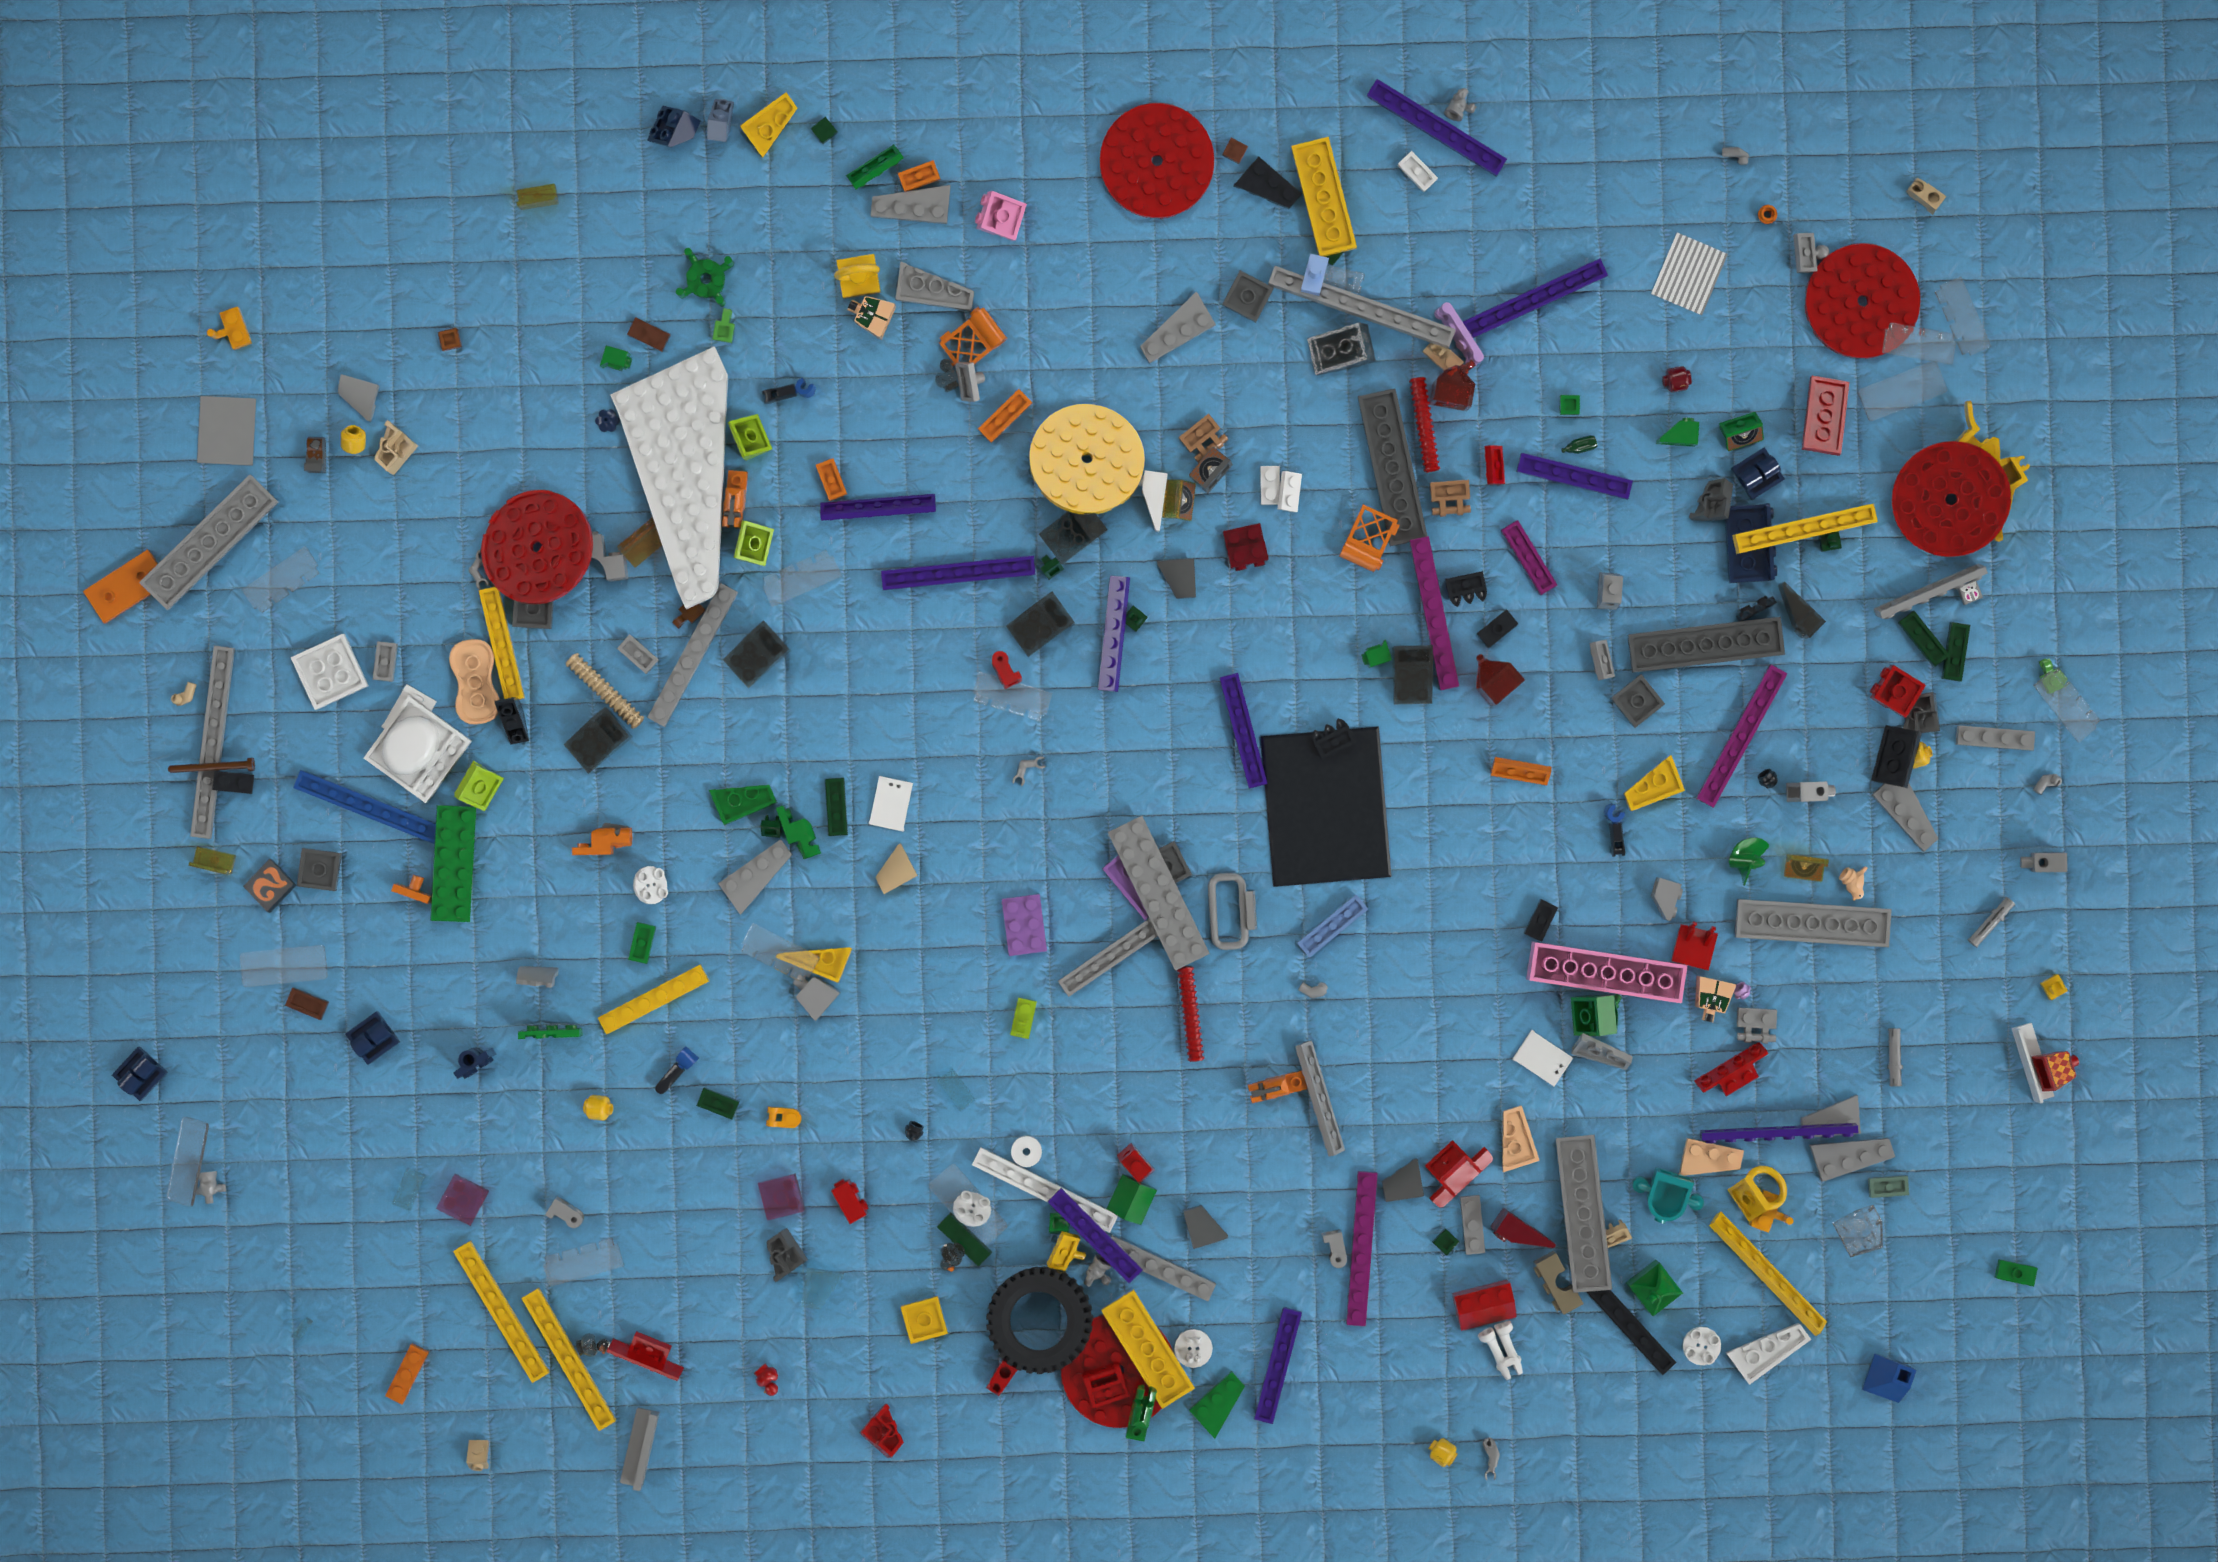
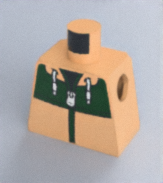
M865 296L862 304L851 300L847 310L857 314L854 320L857 325L882 340L896 305L888 301Z
M1701 976L1696 977L1695 1007L1704 1009L1702 1020L1713 1022L1715 1012H1726L1736 984Z

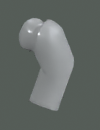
M1725 147L1722 149L1723 157L1738 158L1739 165L1748 164L1749 154L1739 147Z
M2057 774L2043 775L2033 791L2042 795L2046 787L2059 786L2062 783V778Z
M1302 982L1298 990L1310 998H1317L1327 993L1328 986L1321 982L1318 986L1310 987Z

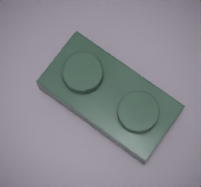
M1908 1176L1868 1178L1869 1197L1909 1195Z

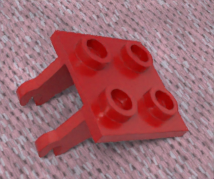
M1695 921L1689 926L1680 924L1671 961L1709 971L1718 933H1714L1716 927L1711 926L1706 931L1695 928L1697 926Z

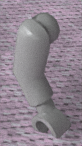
M1486 1438L1483 1441V1447L1489 1457V1468L1485 1472V1479L1487 1480V1473L1492 1472L1495 1480V1467L1498 1465L1500 1453L1494 1439Z

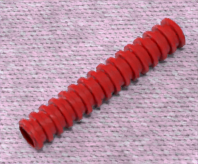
M1416 377L1409 380V383L1412 385L1410 389H1412L1411 395L1414 397L1412 401H1414L1413 407H1415L1417 431H1419L1420 448H1422L1420 453L1423 454L1421 459L1424 460L1422 465L1425 466L1423 471L1426 473L1435 472L1441 468L1438 466L1440 462L1437 460L1439 456L1436 454L1438 449L1435 448L1437 443L1434 442L1436 437H1433L1435 431L1432 430L1434 425L1431 424L1433 419L1430 418L1432 413L1429 412L1431 407L1428 406L1430 401H1428L1429 395H1427L1426 378Z
M1184 966L1177 970L1179 972L1178 978H1180L1178 983L1181 984L1179 986V989H1181L1180 995H1182L1180 1000L1183 1001L1181 1007L1184 1009L1182 1010V1013H1184L1183 1019H1185L1183 1025H1186L1184 1031H1186L1185 1037H1187L1185 1041L1188 1043V1046H1186V1049L1189 1051L1187 1052V1055H1189L1188 1061L1196 1062L1202 1061L1205 1057L1202 1056L1204 1050H1202L1203 1044H1201V1041L1203 1040L1200 1038L1202 1033L1199 1031L1201 1029V1026H1199L1200 1020H1198L1200 1015L1197 1014L1199 1009L1197 1008L1198 1002L1196 1000L1198 998L1195 996L1197 991L1194 989L1196 985H1194L1195 979H1193L1195 973H1192L1194 967Z

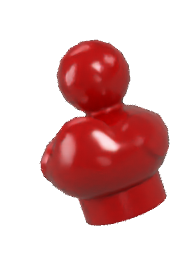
M765 1363L754 1372V1375L757 1377L756 1383L759 1387H765L764 1393L774 1396L778 1392V1386L771 1381L778 1379V1373L774 1367H768Z

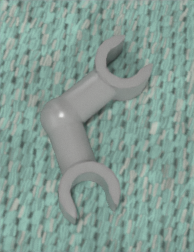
M480 549L476 553V560L469 568V573L475 579L477 588L482 590L480 587L482 581H485L488 586H490V583L478 571L482 565V559L479 557L481 554Z
M1039 756L1033 760H1021L1017 775L1013 777V784L1015 779L1020 777L1022 778L1021 786L1024 785L1026 768H1045L1046 766H1039L1037 764V761L1044 759V757Z

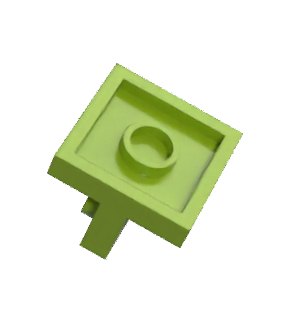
M473 761L458 785L454 797L485 811L504 778L488 770L478 762Z

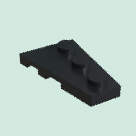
M1259 156L1233 186L1267 199L1286 209H1290L1302 195L1300 191Z

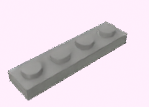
M1957 726L1956 745L2034 751L2035 731Z

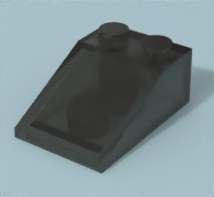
M1358 322L1307 338L1316 376L1376 362L1368 324Z

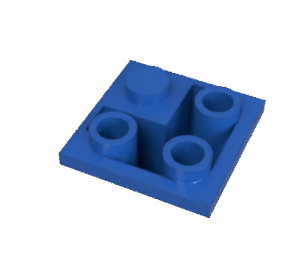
M1874 1354L1862 1390L1899 1403L1910 1390L1917 1370L1909 1365Z

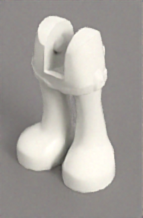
M1505 1321L1494 1325V1328L1506 1351V1357L1503 1356L1492 1327L1480 1332L1478 1338L1481 1342L1488 1344L1497 1363V1370L1501 1372L1506 1380H1509L1511 1375L1507 1367L1513 1365L1518 1375L1523 1373L1521 1357L1517 1355L1509 1335L1513 1330V1325L1511 1321Z

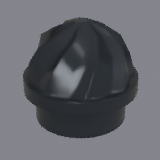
M1765 769L1758 775L1759 784L1767 789L1773 788L1778 782L1777 774L1771 769Z
M910 1121L905 1126L906 1137L911 1141L918 1140L924 1133L923 1125Z

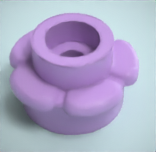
M1745 982L1738 983L1734 990L1735 998L1746 999L1750 995V985H1746Z

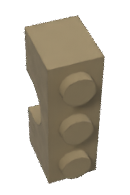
M1554 1250L1533 1261L1536 1265L1533 1269L1538 1278H1543L1545 1284L1542 1286L1547 1295H1552L1554 1299L1552 1305L1557 1312L1560 1311L1565 1315L1584 1304L1578 1292L1573 1293L1572 1284L1565 1288L1556 1286V1277L1565 1271V1268Z

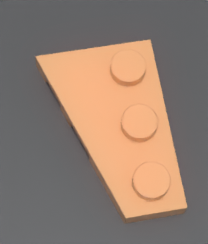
M1522 1106L1504 1110L1502 1172L1540 1161Z
M1686 1138L1679 1174L1685 1176L1739 1170L1744 1150Z

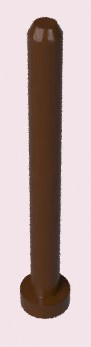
M247 758V761L170 765L168 772L180 773L246 768L248 771H254L255 760L254 758Z

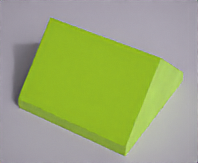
M758 414L728 422L741 456L745 461L772 450Z
M742 520L734 558L739 561L765 566L774 529Z

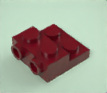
M1260 523L1223 531L1230 569L1235 568V571L1247 569V565L1254 564V567L1265 565V561L1269 560Z

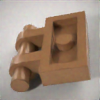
M1207 414L1179 437L1190 453L1195 449L1199 451V454L1194 457L1198 463L1212 447L1221 449L1224 446L1223 444L1229 440L1225 434L1219 438L1216 436L1215 433L1221 428L1210 414ZM1210 438L1213 443L1204 448L1202 443Z
M1469 480L1430 483L1431 502H1439V507L1432 508V515L1444 517L1446 514H1457L1458 516L1463 515V513H1471V506L1463 505V500L1470 499ZM1446 501H1456V506L1446 507Z

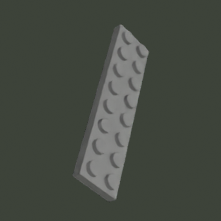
M251 474L248 475L139 583L165 609L169 610L279 501Z
M1143 816L1109 831L1108 834L1175 971L1210 954Z
M1737 899L1735 937L1889 947L1891 909Z
M1595 1134L1556 1138L1573 1293L1612 1290Z

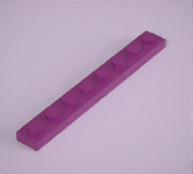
M1429 536L1412 539L1409 542L1439 689L1445 690L1459 687Z
M1771 664L1768 666L1696 797L1697 800L1714 808L1785 680L1786 672Z
M1358 1171L1347 1325L1366 1326L1377 1172Z

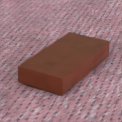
M636 317L627 333L628 336L663 352L671 336L669 333Z
M293 987L285 1006L322 1020L329 1002Z

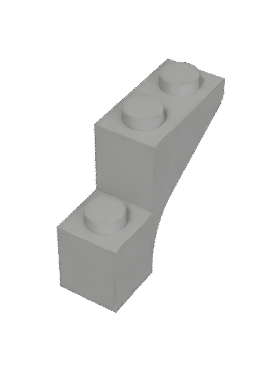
M592 532L593 552L591 558L598 560L602 564L606 573V580L611 582L629 579L626 556L620 555V552L609 553V556H606L604 536L598 532Z

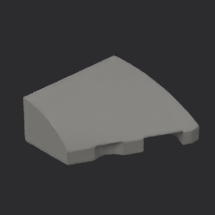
M341 374L338 394L367 421H372L376 407L375 400L380 386Z
M520 966L517 972L516 984L530 986L546 985L547 988H552L555 986L558 968Z

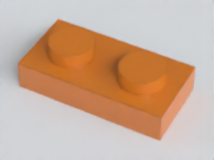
M934 160L898 173L904 192L941 180Z
M834 458L816 464L829 501L848 495Z

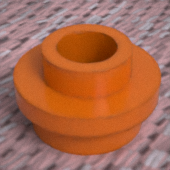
M1764 205L1758 211V218L1764 224H1771L1777 218V210L1772 205ZM1764 212H1769L1770 218H1766Z

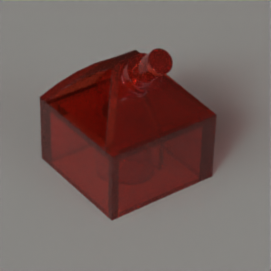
M1473 360L1464 365L1452 366L1436 378L1433 382L1429 405L1466 412L1472 407L1476 384L1467 374L1469 370L1476 366Z
M1482 654L1476 657L1478 661L1476 689L1490 706L1497 705L1525 681L1510 662L1491 661Z

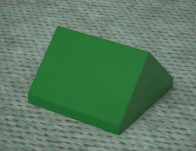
M1122 1174L1106 1209L1124 1220L1141 1225L1157 1189L1143 1183H1138L1135 1179Z

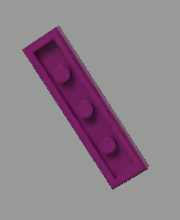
M1517 520L1501 530L1502 534L1539 594L1542 595L1557 586V583L1519 521Z

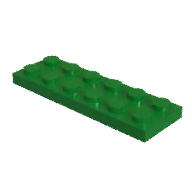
M436 805L430 921L470 922L476 807Z

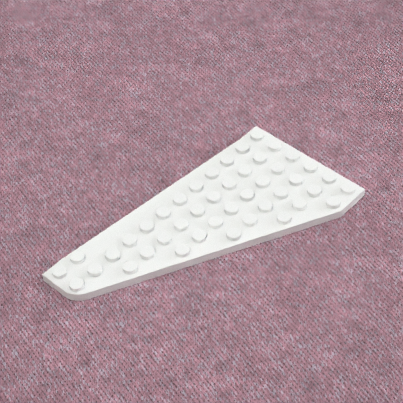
M715 346L610 394L618 411L677 591L686 609L712 598L719 586L728 374Z

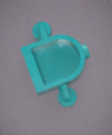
M1656 1167L1650 1184L1642 1176H1638L1633 1180L1632 1185L1636 1192H1648L1647 1203L1649 1209L1655 1216L1654 1220L1659 1223L1665 1224L1666 1221L1678 1219L1685 1212L1687 1205L1693 1210H1700L1704 1206V1200L1700 1194L1694 1193L1691 1195L1694 1186L1693 1178Z

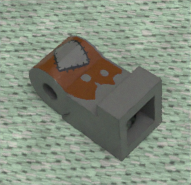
M325 437L307 438L304 471L308 473H326Z

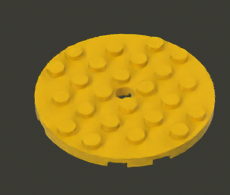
M1094 404L1072 405L1050 415L1037 429L1032 439L1029 453L1031 475L1041 493L1057 507L1083 515L1084 513H1105L1128 500L1141 481L1145 461L1143 445L1134 427L1117 412ZM1090 455L1092 461L1085 463L1081 457Z

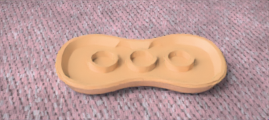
M478 639L461 641L454 645L449 656L451 669L458 682V693L455 703L456 712L465 723L484 724L492 721L498 715L495 701L500 699L494 689L491 678L494 654L492 648L485 641Z

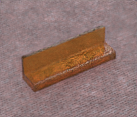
M653 517L617 546L634 567H637L662 546Z

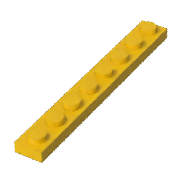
M1873 503L1732 536L1736 554L1878 521Z
M1722 1212L1717 1213L1709 1225L1714 1232L1722 1238L1815 1336L1819 1335L1827 1321Z
M470 1240L454 1250L453 1253L531 1382L534 1383L550 1373L472 1241Z
M540 1288L522 1297V1301L598 1431L616 1422V1418Z

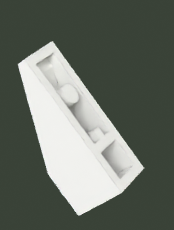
M1145 470L1139 486H1142V493L1155 532H1159L1167 473Z

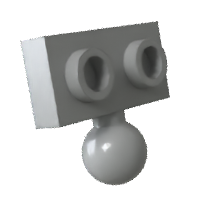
M1814 233L1794 234L1797 273L1817 271L1816 258L1818 260L1826 258L1829 255V248L1825 245H1819L1815 248Z

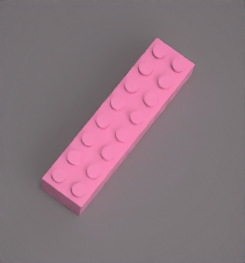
M1532 941L1526 979L1529 981L1682 1003L1687 965Z

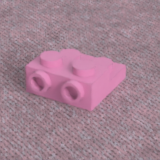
M994 191L987 192V194L982 196L980 202L983 205L981 213L978 212L975 218L976 229L1016 241L1027 204Z

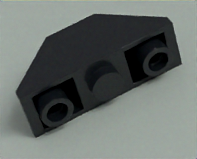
M512 697L495 701V706L510 745L529 741L525 715L519 698Z

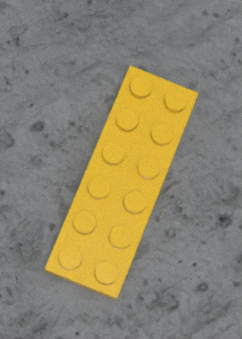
M1329 137L1291 146L1318 255L1325 257L1356 249L1357 245Z
M1134 1289L1101 1309L1148 1387L1152 1386L1157 1390L1156 1400L1162 1409L1195 1389Z

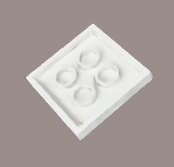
M345 634L338 635L291 657L314 710L325 707L369 686Z

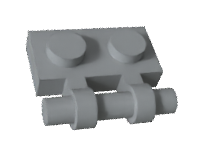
M1737 1008V1027H1744V1033H1737V1040H1742L1745 1043L1760 1041L1762 1044L1776 1042V1035L1768 1033L1769 1029H1776V1009ZM1751 1028H1761V1034L1751 1033Z

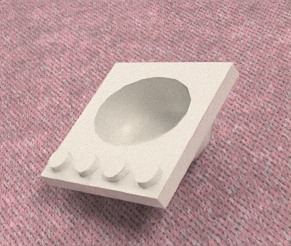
M408 696L367 752L364 759L423 802L428 803L472 740L414 698Z

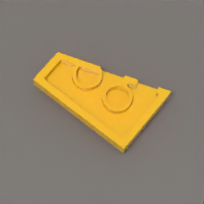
M787 92L740 125L762 158L798 109Z
M1669 755L1623 793L1630 811L1685 791L1672 755Z

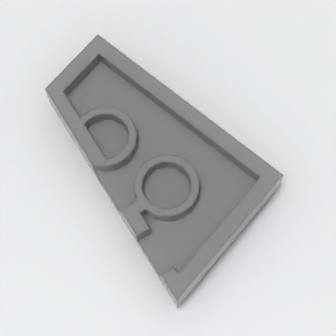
M1584 1033L1576 1041L1571 1051L1573 1055L1627 1070L1633 1056Z
M1858 1095L1851 1096L1825 1109H1820L1801 1117V1125L1856 1123L1859 1133L1853 1134H1861Z

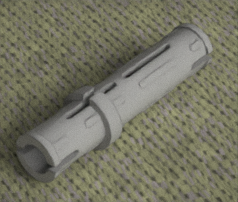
M2005 897L2001 904L1991 911L1992 914L1968 941L1977 948L2000 921L2003 922L2004 916L2015 906V903L2008 897Z
M1888 1028L1889 1065H1887V1069H1889L1890 1073L1889 1086H1902L1901 1028Z

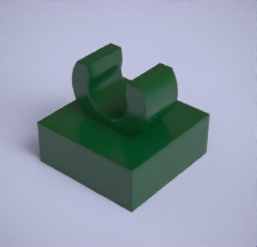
M1839 531L1818 535L1821 552L1842 548Z
M1046 554L1041 558L1044 566L1040 569L1048 580L1064 570L1056 557L1050 560Z
M1133 605L1126 614L1125 624L1137 632L1148 617Z
M766 815L765 820H761V836L780 838L781 821H779V816H776L775 821H770L769 815Z

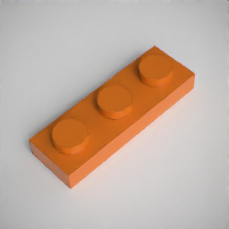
M1018 389L978 430L992 443L1032 404V401Z
M1495 757L1491 768V776L1547 786L1552 767Z
M413 1343L410 1345L385 1395L386 1397L404 1404L429 1351Z

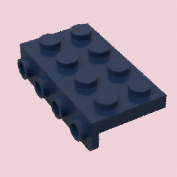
M1770 503L1730 506L1729 518L1725 519L1729 584L1772 581L1777 576V565H1774V557H1776L1775 546L1736 554L1732 536L1772 526L1771 519L1774 517V510L1770 507Z

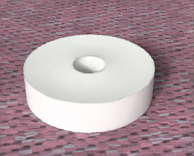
M1022 1136L1013 1143L1011 1155L1018 1165L1031 1167L1040 1160L1042 1147L1036 1138ZM1023 1149H1030V1153L1025 1155Z

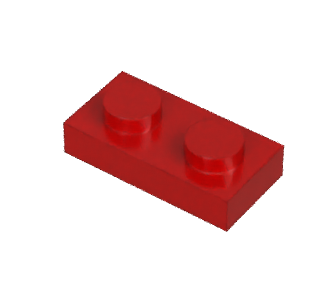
M1485 446L1487 484H1505L1503 446Z

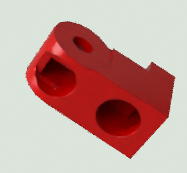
M997 651L992 656V666L1004 689L1022 682L1020 672L1014 673L1008 663V655L1003 651Z
M1005 1358L1001 1360L986 1386V1389L997 1396H1000L1017 1372L1016 1366L1008 1365V1361Z

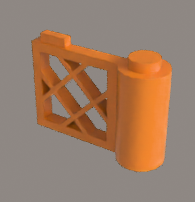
M975 308L970 313L971 317L952 333L947 331L940 337L942 341L939 344L954 363L959 362L960 354L970 355L969 362H974L975 365L1007 340L1006 335L985 308ZM968 325L973 330L972 339L962 338V331ZM951 339L958 340L957 351L949 350L945 344ZM961 340L972 342L970 353L960 352ZM974 343H983L986 350L981 354L973 353Z
M1363 504L1339 557L1372 572L1376 569L1380 570L1384 561L1381 559L1385 547L1391 534L1395 536L1400 526L1397 524L1398 520ZM1364 510L1372 512L1375 520L1364 524L1362 519ZM1384 519L1391 521L1390 529L1382 532L1378 521ZM1376 523L1380 533L1369 537L1365 526ZM1363 527L1367 538L1362 540L1353 538L1355 530ZM1381 535L1383 544L1379 550L1372 546L1370 539Z

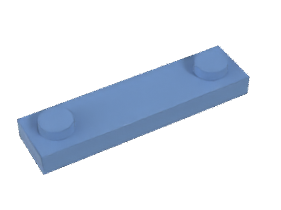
M1355 894L1298 941L1297 944L1310 958L1366 912L1368 908Z

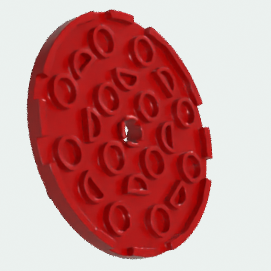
M1165 103L1140 105L1121 115L1107 131L1100 151L1101 176L1109 194L1127 211L1145 218L1163 219L1173 217L1193 207L1208 189L1214 171L1212 142L1203 125L1184 109ZM1160 156L1163 162L1161 165L1155 166L1151 161L1152 158Z
M1852 244L1832 252L1817 265V271L1812 272L1805 290V313L1813 333L1827 348L1849 358H1874L1895 349L1912 332L1920 311L1919 286L1911 268L1896 253L1874 244ZM1859 296L1866 297V306L1858 304Z
M1960 441L1936 443L1914 454L1901 468L1892 491L1893 514L1903 535L1919 549L1943 557L1963 556L1985 547L2002 530L2011 507L2010 484L1999 462L1984 449ZM1948 494L1956 495L1957 501L1955 504L1950 505L1946 503L1945 498Z
M532 490L520 493L507 500V503L500 510H496L489 520V526L486 534H483L481 545L483 567L489 580L505 596L524 604L549 603L569 593L585 575L593 552L591 527L583 511L573 501L563 495L548 490ZM540 542L542 545L540 550L534 552V544Z
M1100 1314L1093 1318L1092 1332L1084 1350L1069 1365L1061 1369L1062 1383L1068 1399L1084 1417L1102 1426L1125 1428L1128 1425L1132 1402L1135 1399L1138 1386L1144 1385V1396L1148 1395L1149 1387L1104 1314ZM1160 1330L1161 1334L1163 1335L1164 1339L1166 1340V1342L1168 1343L1169 1347H1170L1171 1350H1172V1347H1171V1345H1170V1343H1169L1167 1337H1166L1165 1334ZM1119 1363L1124 1367L1122 1374L1130 1397L1093 1409L1082 1375L1086 1373L1089 1375ZM1116 1374L1092 1381L1091 1384L1094 1387L1118 1378ZM1156 1398L1151 1418L1162 1409Z

